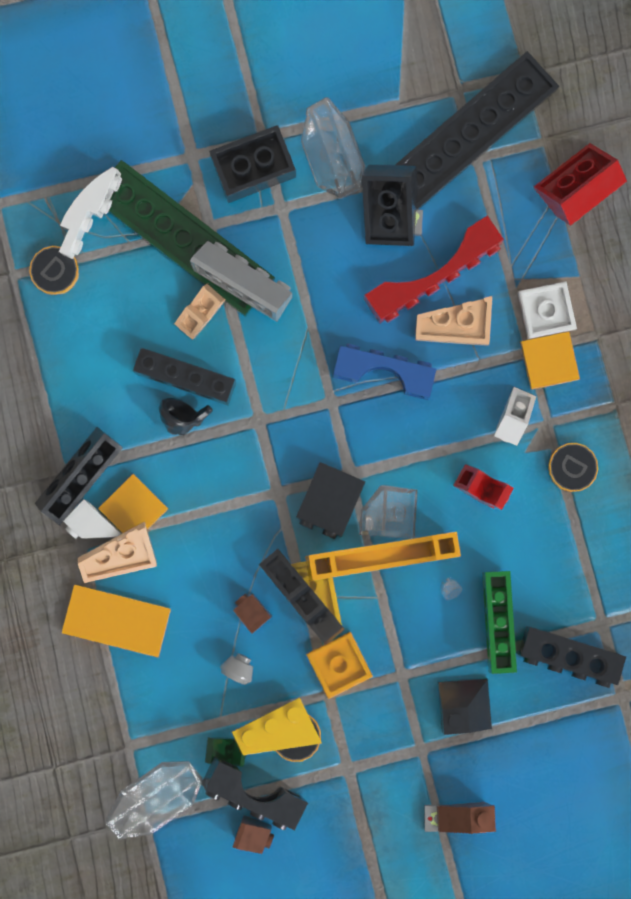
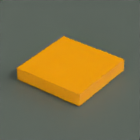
M570 332L520 342L531 390L580 379Z
M134 474L98 508L122 533L145 522L148 530L168 510Z
M351 632L306 654L328 699L373 677Z

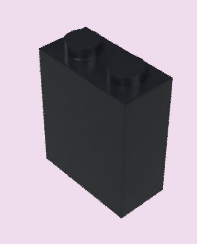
M320 462L296 518L300 519L299 524L312 530L314 526L323 529V535L332 539H336L337 536L342 537L366 481Z

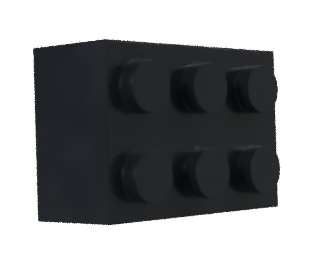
M278 125L209 151L228 203L296 178L295 166Z

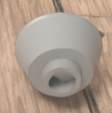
M240 653L237 656L231 655L220 666L221 673L238 683L246 685L252 681L253 666L250 664L251 659Z

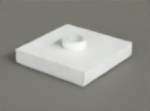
M566 281L518 291L528 340L577 329Z

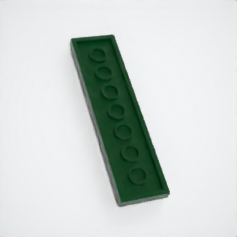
M120 160L115 168L121 173L122 181L119 189L113 191L110 198L112 204L108 212L201 284H208L225 299L226 303L246 317L253 307L196 273L192 268L190 260L207 241L212 244L218 242L228 249V254L233 257L239 255L249 262L248 266L254 270L257 267L264 271L266 270L127 163ZM266 271L270 275L269 279L274 281L275 277Z

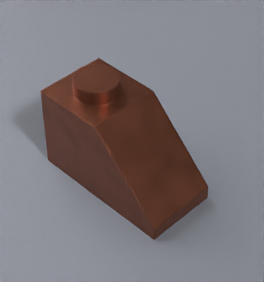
M245 593L235 602L237 607L233 611L252 634L272 617L270 612L254 594L248 596Z
M486 802L437 806L439 832L469 834L496 832L494 805Z
M244 815L236 834L233 848L262 854L264 848H270L274 838V834L270 833L272 826Z

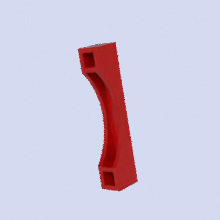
M487 215L467 228L462 244L456 254L437 272L411 282H384L365 294L364 301L379 323L384 320L389 323L399 316L398 311L406 307L409 310L420 302L418 298L427 294L429 297L440 289L438 285L445 281L451 283L460 276L459 272L466 267L468 270L476 267L481 263L479 259L486 254L489 257L501 250L500 245L504 239Z

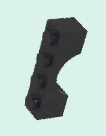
M214 756L201 782V785L206 790V795L216 800L222 797L228 800V805L235 809L242 810L244 807L250 810V814L257 819L264 820L266 817L272 820V824L279 829L286 830L288 827L295 831L308 804L302 796L283 787H279L272 794L263 797L249 795L243 790L241 782L242 772L239 768Z

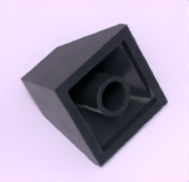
M488 678L438 682L441 729L444 735L492 729Z

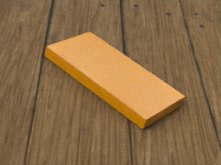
M74 585L62 633L159 657L171 608Z

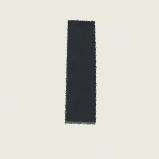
M276 549L259 564L325 645L344 630V627L279 549Z

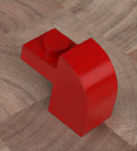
M466 464L453 485L475 500L493 509L495 507L500 510L503 509L514 489L507 483L493 479L481 470Z

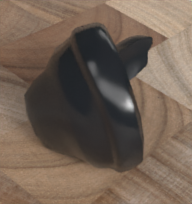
M174 398L162 400L158 407L160 419L170 434L183 436L194 426H200L203 420L213 411L207 405L196 412L187 403Z

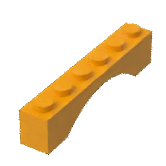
M457 532L308 555L305 558L309 581L461 557Z

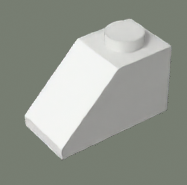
M514 387L494 436L504 442L517 446L528 426L537 396Z
M85 499L63 521L68 525L65 528L66 531L75 539L78 536L83 539L115 538L123 534Z

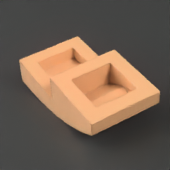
M206 284L201 288L192 303L186 306L174 324L193 340L211 320L225 299Z

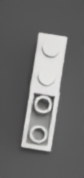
M112 167L95 178L78 195L66 212L60 224L65 230H68L59 250L64 256L73 259L75 254L78 255L83 246L82 237L85 232H89L93 223L92 215L102 218L104 213H108L112 204L110 198L113 191L119 189L122 181L121 173L116 168Z

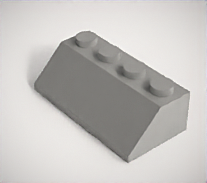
M207 241L193 255L190 262L196 273L276 322L292 299V292L289 291L291 288L280 280L277 283L269 279L270 275L266 271L258 267L254 270L248 266L249 262L239 255L233 257L228 254V249L218 242L212 244Z

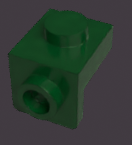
M208 737L205 763L211 764L214 756L235 766H244L246 755H242L234 738Z

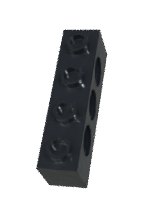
M144 348L140 349L133 372L138 376L229 406L236 386V380Z
M96 427L38 498L35 505L43 514L60 526L123 447L99 427Z
M526 626L518 655L524 657L523 662L538 666L539 662L548 664V670L562 673V670L566 669L572 671L571 677L586 681L587 676L596 679L595 684L610 688L611 684L619 685L627 657ZM545 644H550L553 647V653L548 658L543 657L541 649ZM570 651H574L577 655V660L572 665H568L565 660L566 654ZM597 658L601 663V667L597 672H592L589 666L590 662Z

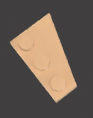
M492 296L417 315L415 341L488 346L490 342Z
M145 522L78 557V566L84 583L156 567L157 562Z

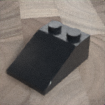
M368 165L362 175L366 244L414 246L417 166Z

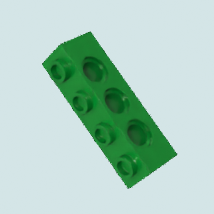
M483 572L488 672L491 674L517 673L511 572Z

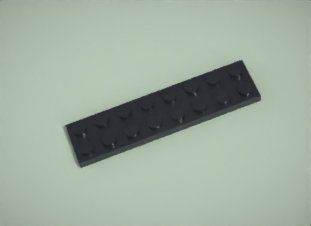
M528 51L395 164L417 166L416 211L422 208L559 89L560 86Z

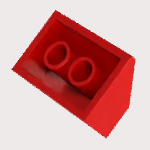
M589 143L536 184L534 189L553 213L571 226L626 183L627 180L618 159Z

